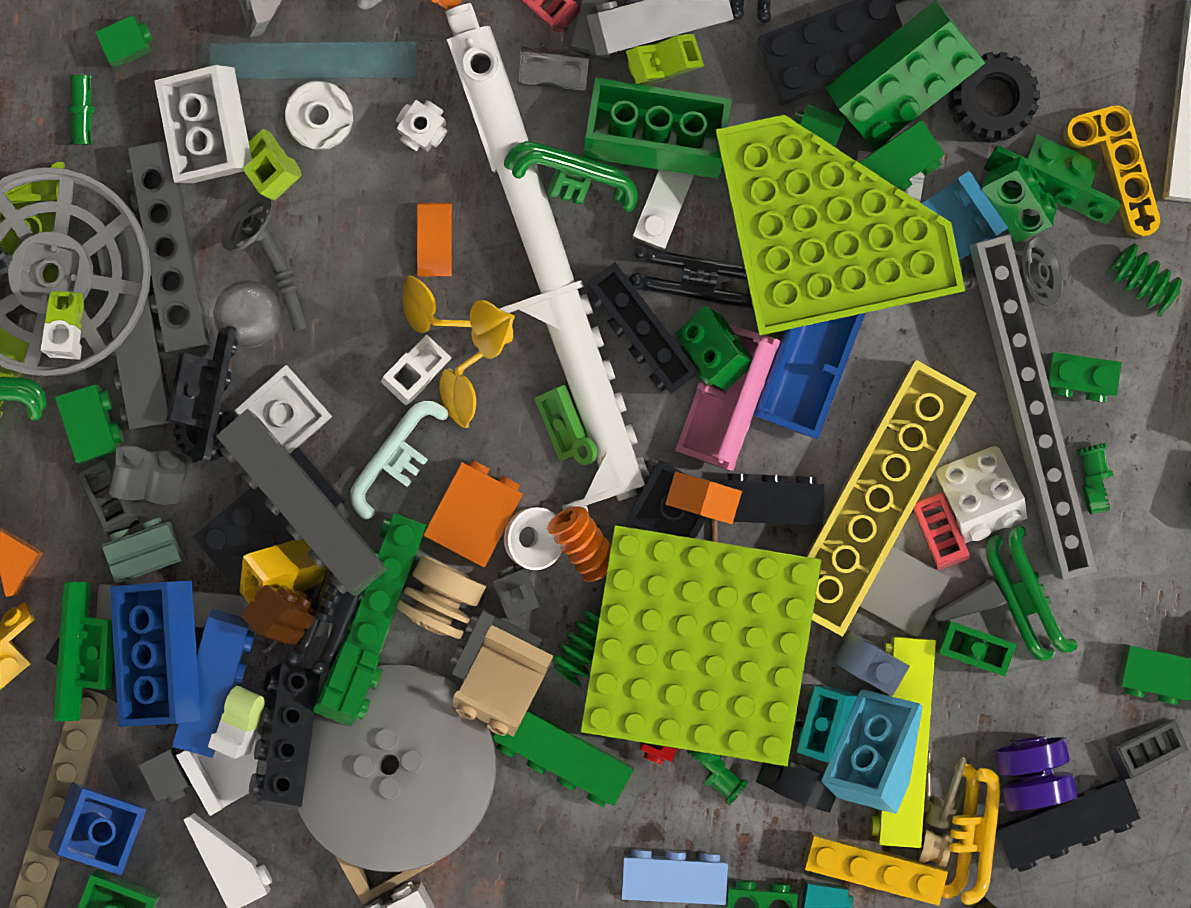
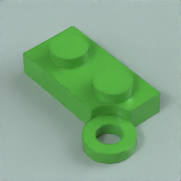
M566 385L535 397V402L559 460L562 461L574 456L576 461L582 465L593 463L597 458L596 445L590 438L586 437ZM582 446L587 449V456L583 454Z

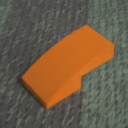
M418 202L417 276H452V203Z

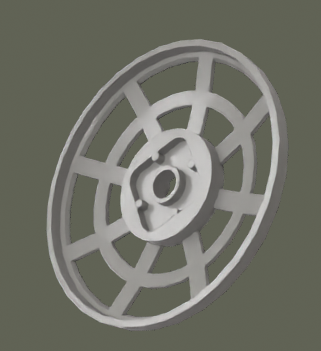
M45 167L24 170L2 178L0 180V212L5 219L0 223V242L13 228L22 243L12 255L13 260L7 264L9 268L5 273H8L13 293L0 301V326L9 334L30 344L24 363L0 353V365L27 375L48 377L66 375L86 369L106 358L124 342L134 329L144 310L151 276L149 249L144 232L134 213L117 194L106 185L85 174L67 169ZM60 181L58 202H39L16 210L5 195L9 190L30 182ZM74 183L101 194L121 214L105 226L92 213L79 206L72 205ZM56 212L53 232H41L34 235L24 221L28 217L37 214ZM70 215L88 223L96 230L97 234L82 245L75 239L67 236ZM128 226H130L135 236L140 252L141 282L122 280V260L114 238ZM105 245L111 258L112 278L93 275V265L90 256ZM55 264L59 269V277L53 283H46L43 279V271L48 265ZM90 289L108 291L109 294L105 303L94 318L90 320L85 310H83L80 339L85 337L94 354L66 365L38 366L42 354L41 344L47 305L52 290L81 292L84 300L89 294ZM119 293L138 296L135 308L125 326L112 341L105 345L97 328L112 312ZM21 304L29 310L36 312L37 316L33 333L18 327L8 319L6 314Z

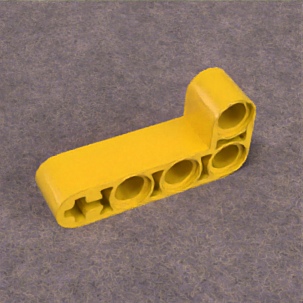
M1118 105L1079 115L1070 120L1064 126L1062 132L1063 140L1068 147L1078 150L1100 144L1115 199L1121 202L1119 213L1126 233L1136 239L1145 238L1155 233L1160 225V215L1129 111ZM1112 114L1120 119L1121 127L1119 131L1114 132L1107 128L1105 122L1107 115ZM1074 124H1081L1088 130L1086 141H1080L1074 137L1072 133ZM1122 147L1129 151L1130 162L1127 165L1120 164L1116 160L1115 151L1117 148ZM1127 180L1135 181L1139 185L1140 193L1137 198H1132L1126 194L1124 186ZM1144 201V206L1130 210L1129 206ZM1140 217L1147 218L1149 224L1143 228L1142 226H1136L1135 220Z

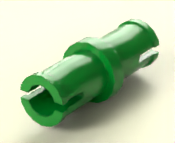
M70 75L71 106H67V113L71 114L70 145H93L92 114H95V107L92 106V75Z

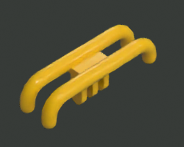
M966 763L962 774L966 779L963 815L952 816V823L961 826L960 829H951L950 837L959 839V842L949 843V851L958 852L956 874L952 883L944 886L942 897L950 899L958 896L964 890L970 875L972 852H980L975 885L970 891H965L961 894L962 903L972 905L979 902L985 896L990 883L1001 783L998 775L993 770L988 768L976 770L973 765ZM980 781L986 782L987 785L984 817L977 815Z

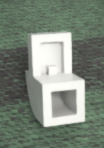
M426 335L409 353L406 352L382 377L381 383L407 406L450 362L451 357Z

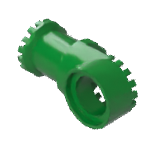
M1106 442L1076 450L1077 455H1080L1086 474L1083 478L1085 485L1082 486V490L1090 515L1110 510V504H1106V502H1109V499H1105V496H1108V494L1105 493L1106 488H1104L1102 479L1114 476V472L1109 470L1104 451L1107 448Z
M691 750L686 751L692 758L696 756L694 760L697 761L699 759V764H703V767L710 772L703 781V784L706 787L710 785L726 798L725 803L727 805H731L738 798L736 794L740 795V791H743L747 786L748 781L746 779H739L725 767L726 762L721 759V755Z

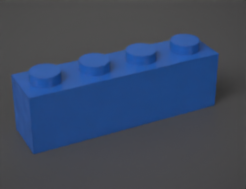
M212 609L207 617L197 654L201 721L179 723L172 747L213 758L216 750L208 747L211 735L217 732L222 713H224L227 696L234 688L235 683L240 685L242 683L247 666L241 663L244 651H251L256 632L250 631L251 626L242 617Z

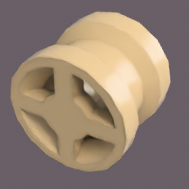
M925 828L922 833L921 848L918 849L917 861L921 863L931 861L935 862L938 867L945 868L951 853L949 851V843H952L953 838L948 833L937 835L934 834L933 830Z

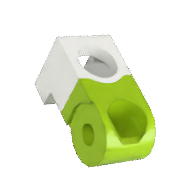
M52 290L50 293L41 344V351L50 358L80 360L82 349L80 345L81 319L84 310V299L81 292Z

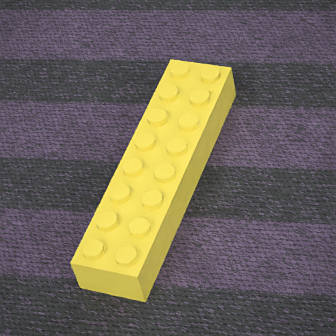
M917 360L911 361L824 519L823 526L819 528L805 554V557L822 559L812 620L842 637L977 394Z

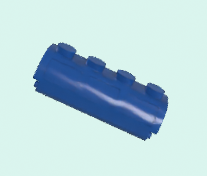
M865 313L785 330L753 415L802 435L818 439Z

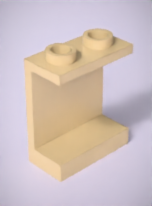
M491 625L481 650L462 686L453 697L452 706L457 708L456 712L469 720L477 718L487 723L488 729L501 736H505L507 733L514 737L551 665L553 655Z

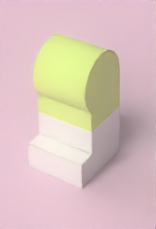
M235 686L227 696L224 713H222L217 732L211 735L208 747L234 759L251 754L264 708L263 696L240 686Z

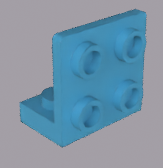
M970 171L922 203L951 222L959 261L970 254L969 244L994 238L1008 229Z

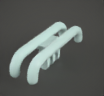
M422 401L413 405L406 412L350 489L349 500L352 509L359 517L371 519L374 516L375 511L366 502L365 494L383 469L405 486H409L412 481L406 475L401 474L403 469H407L416 476L420 470L409 461L414 457L417 462L424 465L428 459L404 441L424 416L432 415L436 419L446 420L449 412L444 406L434 401Z

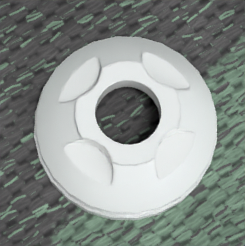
M530 507L520 510L510 519L505 529L504 545L509 557L516 564L530 570H542L551 566L562 553L561 545L555 542L554 535L549 534L546 529L549 521L555 516L553 512L540 507ZM525 527H530L535 534L533 543L528 547L522 546L519 541L520 532Z

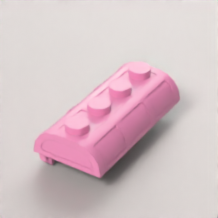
M730 325L753 358L750 368L727 390L714 384L708 386L701 379L696 388L697 392L675 451L733 472L781 341Z

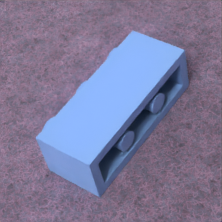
M634 848L631 849V854H624L621 896L623 900L726 905L728 862L726 859H720L721 854L701 852L700 858L686 857V852L667 850L665 856L652 855V850Z

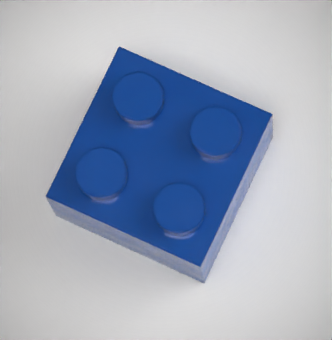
M72 782L48 848L57 855L122 875L146 809L135 802Z

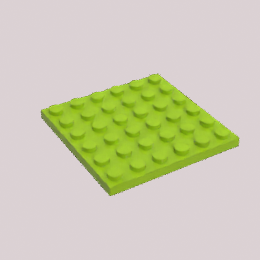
M615 525L581 732L788 766L822 559Z

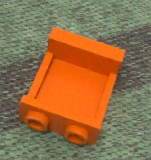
M472 459L469 465L464 462L461 463L423 536L485 568L524 494L518 491L520 484L503 475L500 481L488 476L490 468Z

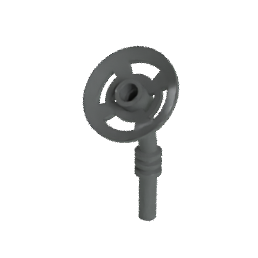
M259 194L246 201L231 217L223 232L222 245L228 252H238L253 242L260 243L275 272L273 280L278 281L275 283V286L280 288L277 291L278 295L283 296L293 330L297 332L307 328L295 292L298 287L293 285L296 281L295 278L291 277L293 271L288 270L268 231L267 225L274 211V201ZM264 206L262 212L252 214L254 210Z
M1041 238L1031 239L1026 243L1023 250L1022 268L1019 270L1022 283L1028 287L1033 298L1043 306H1050L1058 301L1061 294L1062 276L1060 265L1053 249L1045 240ZM1032 248L1038 250L1041 256L1037 253H1032ZM962 269L965 289H967V286L969 289H974L975 286L977 289H980L975 270L969 269L967 272L966 269ZM1049 276H1050V287H1048V286L1046 285V282L1048 281Z

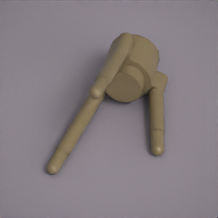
M928 750L924 812L927 813L925 823L941 829H952V816L959 815L965 799L966 781L956 801H954L966 764L965 757H961L947 797L935 796L934 801H931L932 764L931 751Z

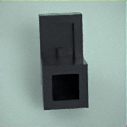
M791 759L788 761V766L763 762L756 779V783L773 790L779 795L830 813L836 796L821 782L825 774L824 772L802 765Z

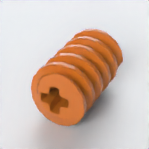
M581 506L570 507L556 514L549 521L546 529L549 534L554 535L555 542L561 545V550L564 554L568 555L570 563L575 564L576 571L584 574V581L593 582L607 575L611 545L594 520L589 517L590 515L585 508Z

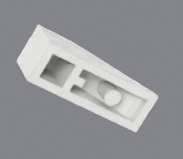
M665 170L658 171L632 240L660 251H665L694 175Z
M195 813L184 819L227 908H241L269 893L271 889L268 884L272 883V879L264 864L259 866L254 857Z

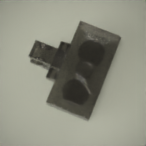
M551 25L549 44L541 43L540 48L521 47L518 83L586 91L590 54L571 52V46L563 45L565 27Z

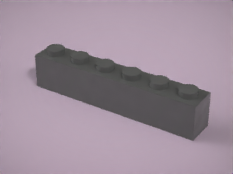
M128 226L114 238L122 260V280L141 282L140 252L135 236L130 226ZM93 228V233H94V234L89 235V239L92 238L94 235L97 234V232H96V230H95L94 228ZM105 245L93 254L98 255L100 268L95 269V275L112 278L111 258ZM104 291L105 299H107L109 292ZM119 293L112 312L104 321L105 323L110 322L112 336L107 337L108 343L117 336L127 323L135 308L138 296ZM149 293L144 310L134 329L124 342L110 354L111 357L116 356L118 370L113 371L117 391L122 390L124 404H120V414L123 424L129 425V430L172 424L166 421L170 404V393L162 349L157 342L155 330L157 322L155 313L151 309Z
M247 408L216 435L223 444L219 447L221 453L232 464L237 460L245 470L241 473L244 480L254 490L258 486L267 496L263 499L266 506L276 516L280 512L289 521L285 525L286 529L298 542L301 539L306 541L311 547L307 552L308 555L320 568L324 565L329 568L334 574L329 579L342 594L348 591L354 596L359 595L388 569L255 413Z

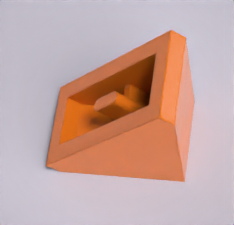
M675 471L665 505L732 524L742 491Z
M0 528V576L5 596L9 597L18 595L44 552L7 530Z

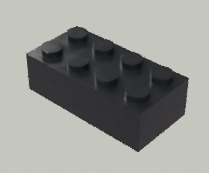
M854 0L760 35L757 39V45L779 104L782 106L825 90V87L903 25L893 0Z
M299 447L290 454L336 509L347 501L303 448ZM259 486L255 490L251 487L192 536L237 590L240 589L243 556L296 540L286 529L285 525L289 521L280 512L276 516L263 502V499L267 496Z

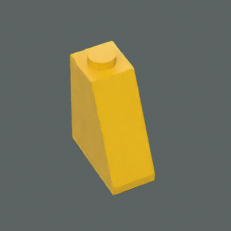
M301 539L299 542L297 540L289 541L243 556L239 592L249 604L251 601H256L255 596L264 585L278 589L281 585H285L294 593L297 590L304 592L323 580L328 567L324 565L320 568L307 553L311 547L304 539Z

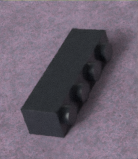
M1117 777L1077 793L1078 797L1075 799L1042 807L997 825L996 839L1007 866L1011 870L1017 868L1019 872H1023L1037 866L1036 860L1046 856H1050V859L1062 857L1070 852L1069 847L1079 843L1082 846H1088L1102 839L1101 834L1111 830L1115 834L1121 833L1134 827L1133 822L1141 818L1126 781L1121 777Z

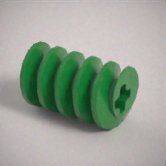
M1133 243L1116 257L1107 269L1105 276L1115 270L1117 273L1114 283L1117 284L1123 279L1128 280L1124 291L1129 292L1137 287L1138 292L1135 299L1139 301L1143 297L1148 296L1149 300L1146 308L1150 309L1159 304L1160 308L1157 316L1161 317L1179 295L1182 279L1176 277L1169 282L1171 270L1165 269L1158 273L1160 262L1155 260L1147 265L1149 253L1143 252L1136 257L1138 245Z
M588 610L583 611L588 621L587 624L579 621L574 623L580 633L568 632L566 634L571 645L559 643L558 647L563 653L562 657L551 654L553 655L552 662L555 665L553 668L579 688L582 684L577 675L587 678L590 675L585 664L592 665L600 618L597 613Z

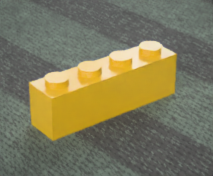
M814 832L810 833L802 863L807 871L938 906L940 905L948 875L945 868L934 864L921 863L915 859Z

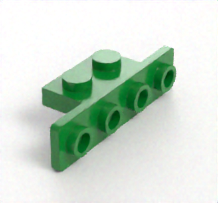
M1036 135L1027 158L1023 156L1022 158L1027 165L1031 164L1035 168L1040 180L1039 185L1044 193H1050L1054 201L1061 206L1068 207L1088 216L1094 221L1108 225L1118 211L1121 202L1091 188L1100 162L1043 136ZM995 146L986 161L984 169L990 172L1020 157V155L1001 146ZM1011 180V182L1020 185L1018 182Z
M66 581L64 583V591L61 598L62 617L59 629V655L56 665V693L53 701L54 721L80 720L83 687L101 690L111 689L114 660L112 619L88 617L90 582Z

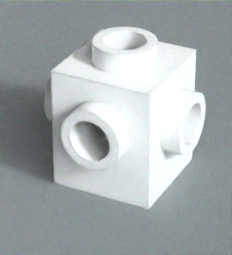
M415 100L412 106L406 104L396 119L400 123L397 130L403 135L400 141L415 151L421 147L428 152L432 145L437 147L447 133V130L444 129L446 121L441 117L444 111L428 100L424 104ZM418 118H425L427 120V126L422 130L414 127V123Z

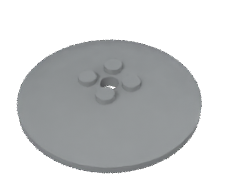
M399 664L377 666V668L382 669V673L375 689L369 687L365 699L370 700V704L362 720L357 718L352 726H346L334 721L332 718L315 713L302 807L298 808V811L315 839L340 859L372 871L404 872L419 869L441 860L462 845L474 832L487 811L492 798L496 779V753L491 731L487 727L488 724L477 718L474 720L464 718L456 712L457 708L452 706L453 697L456 691H459V686L440 674L424 668ZM389 756L397 757L399 761L398 770L394 774L385 775L381 769L383 760Z

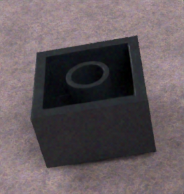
M659 460L626 520L643 530L696 538L707 517L665 505L675 471L683 472Z

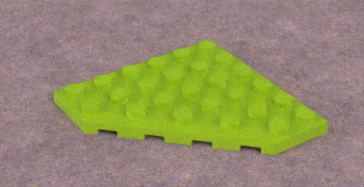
M786 115L716 129L759 335L965 291L952 224L944 217L924 206Z

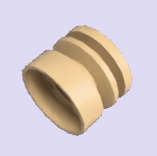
M422 555L412 576L424 584L422 591L406 587L404 593L417 601L413 605L400 600L396 608L408 616L413 623L435 634L461 639L464 630L452 624V621L457 619L461 622L469 623L471 618L459 610L461 603L476 607L486 585L446 564Z

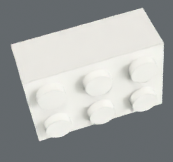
M213 65L154 80L174 183H197L243 172V168L252 161L234 67Z

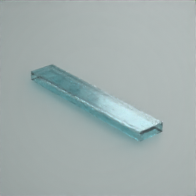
M417 42L210 44V66L234 67L236 79L417 78Z

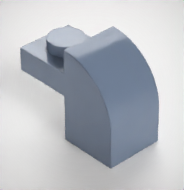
M850 630L833 661L861 680L863 679L893 696L910 666Z

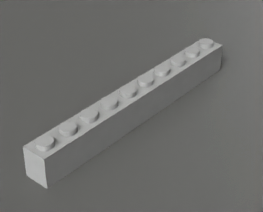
M1003 235L969 244L1054 577L1066 580L1095 572L1097 569L1011 237L1010 235Z

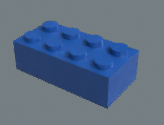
M192 581L111 586L110 596L119 727L201 721Z

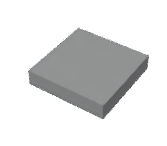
M892 546L860 607L918 638L947 586L950 577Z

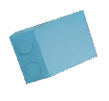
M861 689L821 782L839 799L897 814L910 783L923 706L920 703Z

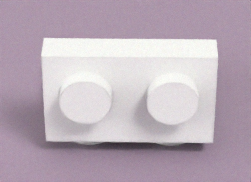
M992 446L937 469V479L956 516L957 525L965 543L983 540L990 533L1003 528L1015 527L1022 520L1028 518L1025 498L1000 448Z

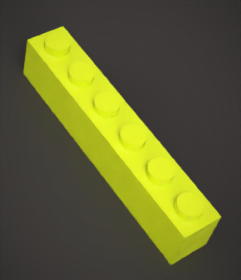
M891 636V643H885L884 645L885 652L910 666L892 697L920 703L923 707L910 783L898 812L894 814L878 810V815L872 816L871 836H877L876 841L879 845L921 848L936 640ZM881 690V694L890 696L889 694Z

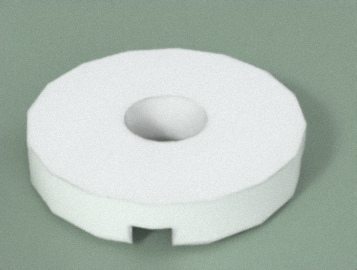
M319 81L308 82L298 87L289 97L285 110V124L291 136L302 146L313 150L330 149L340 144L350 133L354 121L353 107L347 95L336 85ZM317 106L325 107L329 113L327 121L321 125L313 124L310 121V112Z

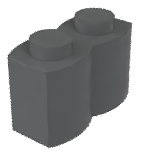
M136 446L116 448L109 477V495L122 500L134 501L145 499L152 503L164 505L178 503L185 476V456L169 450L149 452Z

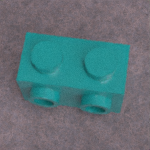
M815 686L809 698L806 720L799 734L797 753L829 763L858 695L832 686Z

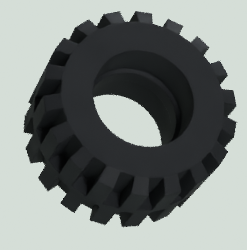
M993 52L985 53L981 56L985 64L949 92V97H951V102L949 103L950 111H953L955 114L953 119L956 125L959 123L962 125V131L966 135L971 133L975 136L974 139L978 141L985 139L988 140V143H996L998 140L1005 141L1017 135L1032 121V117L1039 107L1037 100L1040 99V91L1036 89L1038 80L1036 76H1031L1030 71L1032 69L1028 64L1023 66L1020 63L1021 58L1017 56L1013 58L1008 57L1006 52H999L998 54H993ZM984 79H998L1010 88L1013 95V106L1004 116H990L984 113L977 105L975 89Z

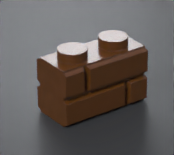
M264 585L255 596L256 601H251L241 613L242 618L260 636L290 645H296L305 634L304 629H309L317 620L314 618L316 611L311 607L314 602L302 591L297 590L294 593L285 585H281L279 589Z

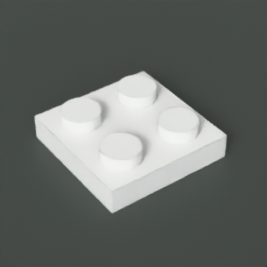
M285 365L235 410L238 415L242 414L247 408L255 413L289 454L293 453L333 417L288 365Z

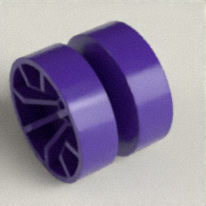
M1030 737L1014 741L1012 745L994 751L998 774L1005 776L1019 775V779L1010 781L1001 787L1006 810L1036 809L1060 804L1078 797L1074 774L1065 771L1053 772L1054 768L1063 766L1070 761L1066 737Z

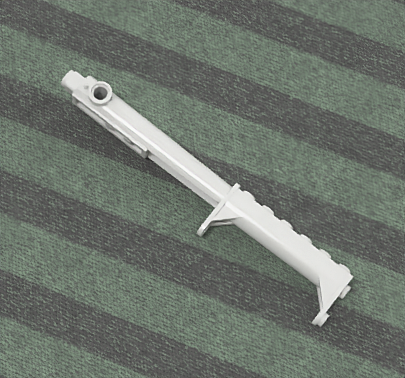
M471 3L454 7L445 12L453 37L447 39L491 169L494 173L498 172L541 292L540 295L500 308V310L507 313L521 310L545 322L548 327L587 437L596 445V461L599 467L586 496L562 505V509L581 506L588 512L587 505L613 496H616L617 500L621 501L637 495L636 488L645 486L643 478L649 476L643 456L639 458L635 456L632 445L638 443L632 424L626 426L624 424L621 413L627 411L621 392L614 393L609 380L615 379L610 360H602L598 348L604 346L598 326L593 328L590 326L587 315L592 314L593 311L587 294H579L578 289L583 288L584 285L582 280L577 282L574 280L537 164L531 165L521 179L515 178L512 175V170H508L504 166V159L509 150L516 144L529 140L491 27L479 26ZM481 58L489 59L491 65L488 71L481 74L474 72L473 68L477 60Z

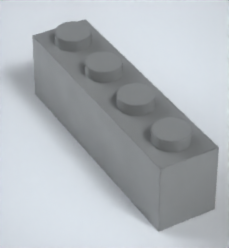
M615 0L596 5L597 12L586 15L597 56L614 53L734 19L729 0H628L629 4L618 6Z

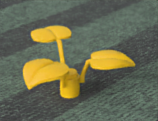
M406 276L402 293L403 310L407 322L416 332L425 333L429 331L431 324L434 326L472 327V341L478 347L479 352L460 364L455 369V372L451 369L443 370L439 381L440 398L443 406L448 410L449 416L461 427L469 428V423L473 419L476 410V394L470 380L463 376V371L483 356L492 359L500 354L504 345L513 340L512 324L515 316L500 310L486 300H479L474 302L471 307L470 321L437 319L434 316L437 309L436 301L429 288L414 276Z

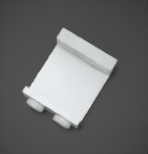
M258 726L251 754L234 759L216 751L213 758L185 750L176 755L209 816L249 793L250 779L252 774L256 773L258 761L254 759V749L257 740L261 739L263 726Z

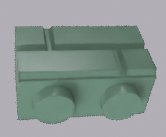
M156 518L142 523L143 530L130 535L129 530L125 529L108 535L110 542L102 544V548L115 584L184 561V556L171 521L162 523L161 518Z

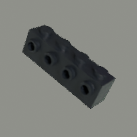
M616 262L587 283L591 289L587 293L588 298L598 310L603 307L612 317L607 323L619 338L625 334L632 344L628 348L629 352L639 365L646 362L653 372L648 377L660 393L667 390L671 395L699 373Z
M281 663L273 667L266 674L264 691L268 692L267 700L259 725L263 726L261 739L257 740L254 749V759L258 760L256 773L252 774L249 783V793L253 794L251 802L253 805L293 811L302 807L315 716L313 708L317 700L320 675L315 674L312 669Z

